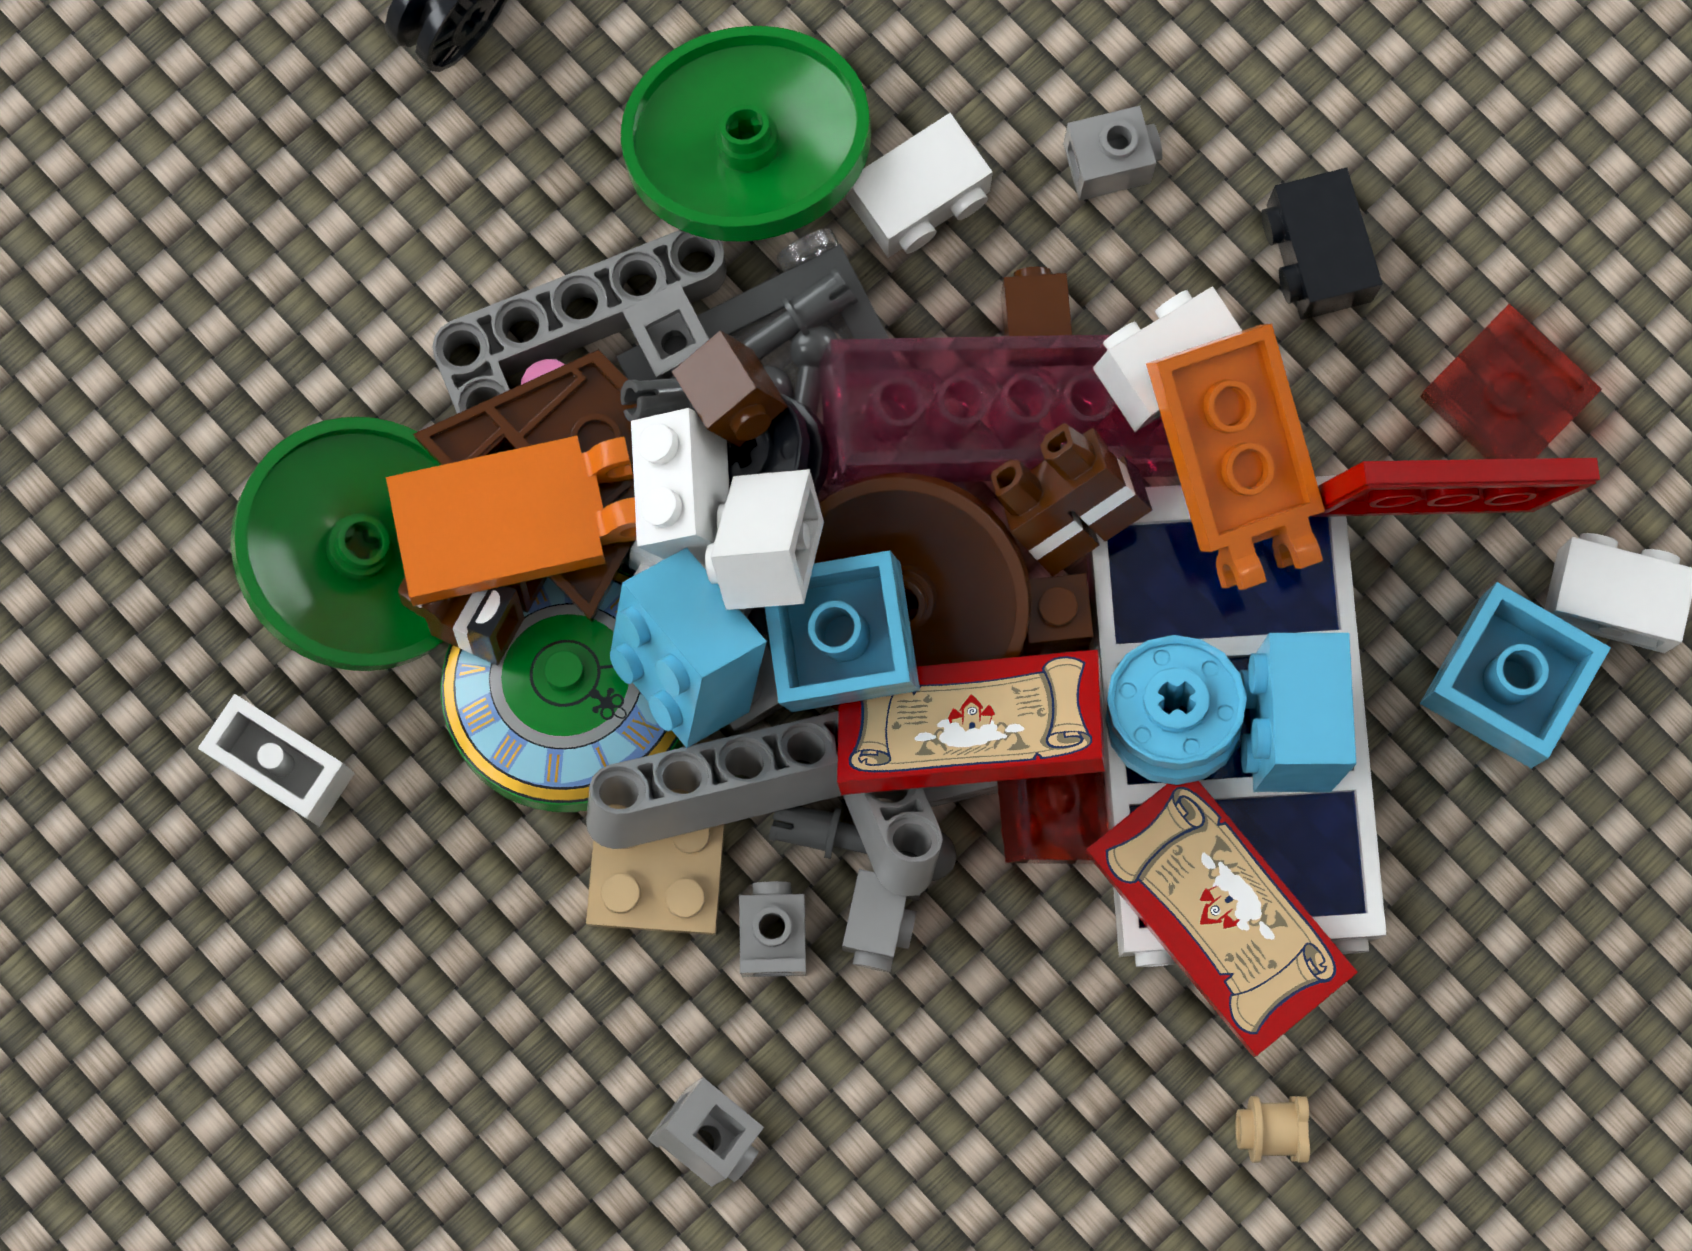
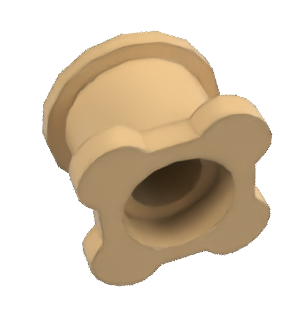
M1251 1096L1247 1109H1238L1236 1113V1142L1238 1149H1248L1252 1163H1259L1262 1156H1290L1291 1161L1308 1163L1310 1158L1307 1096H1290L1289 1103H1260L1258 1096Z

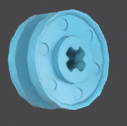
M1171 635L1147 640L1127 653L1111 675L1105 719L1111 747L1128 768L1150 781L1180 785L1204 780L1225 766L1239 745L1247 700L1240 672L1224 652L1201 639ZM1164 706L1172 712L1170 714L1164 712ZM1180 706L1185 707L1187 709V714H1185L1182 710H1179L1178 708Z

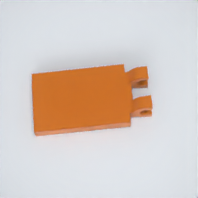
M1258 325L1146 363L1199 549L1201 552L1218 550L1216 568L1221 588H1230L1237 585L1238 589L1245 590L1267 582L1262 564L1253 544L1273 537L1272 546L1278 568H1285L1294 564L1295 569H1302L1322 562L1323 558L1320 547L1312 532L1308 517L1324 512L1325 509L1273 325Z
M577 435L386 477L409 598L413 606L606 564L602 545L637 540L635 497L616 501L603 508L598 485L634 479L625 437L603 441L593 446L589 451L582 453Z

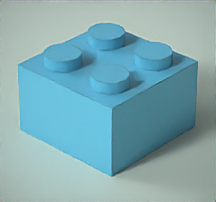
M686 547L622 582L610 660L618 676L627 684L633 683L646 698L650 711L659 726L666 731L672 730L683 745L688 748L749 713L767 641L740 609L726 610L719 585L710 583L706 569Z
M890 550L814 563L804 604L765 607L778 702L789 711L796 712L920 691L901 563Z
M1496 582L1480 597L1420 704L1532 769L1550 757L1611 647Z
M1269 633L1258 651L1250 655L1248 670H1240L1247 697L1245 709H1250L1251 734H1243L1241 740L1242 770L1244 773H1252L1253 792H1331L1356 765L1350 634Z

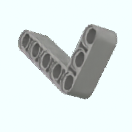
M678 230L448 322L436 333L432 348L434 358L457 414L478 405L484 400H489L508 391L509 387L505 378L528 369L535 362L553 359L630 328L622 312L623 309L678 281L690 303L712 295L720 289L726 277L727 269L723 243L719 240H711ZM698 251L705 252L714 259V262L708 269L698 273L689 272L681 265V262L687 255ZM635 275H648L656 281L653 289L645 295L634 296L623 290L627 280ZM577 298H590L598 304L594 313L585 319H573L565 314L568 305ZM520 321H532L539 325L537 334L528 342L517 343L507 338L511 327ZM473 344L481 348L479 356L470 365L460 367L449 362L451 353L460 345ZM506 441L493 454L513 450V448Z
M838 711L603 767L592 777L589 785L586 817L587 831L591 838L601 846L611 849H622L842 796L837 784ZM796 760L807 761L811 764H802L797 762ZM734 775H744L751 779H741ZM915 788L843 795L881 885L891 893L900 896H915L925 891L932 882L943 838L924 789ZM681 789L689 793L679 794L672 792L671 790ZM878 798L890 799L893 803L884 802ZM619 804L626 806L627 808L615 809L609 807L608 805ZM899 851H908L914 853L918 857H909L903 855Z

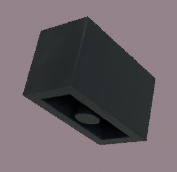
M1348 168L1275 185L1267 202V208L1262 209L1261 217L1268 243L1271 246L1278 244L1284 266L1279 268V280L1286 302L1288 304L1296 303L1301 320L1371 303L1383 283Z

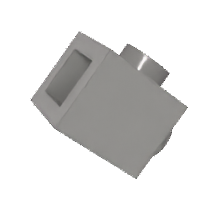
M1140 105L1067 123L1063 145L1079 201L1151 183L1157 164L1156 161L1162 160L1163 157L1162 146L1155 124H1145Z

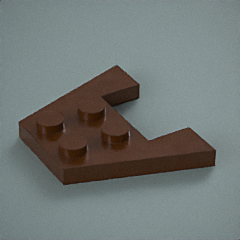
M598 349L418 431L413 435L440 465L493 454L506 441L513 449L578 435L581 451L584 453L603 441L624 436L633 472L631 422L627 420L623 411L625 409L637 408V404H621V388L628 379ZM634 479L598 484L603 508L616 501L635 497ZM635 541L602 545L606 564L548 576V578L592 622Z

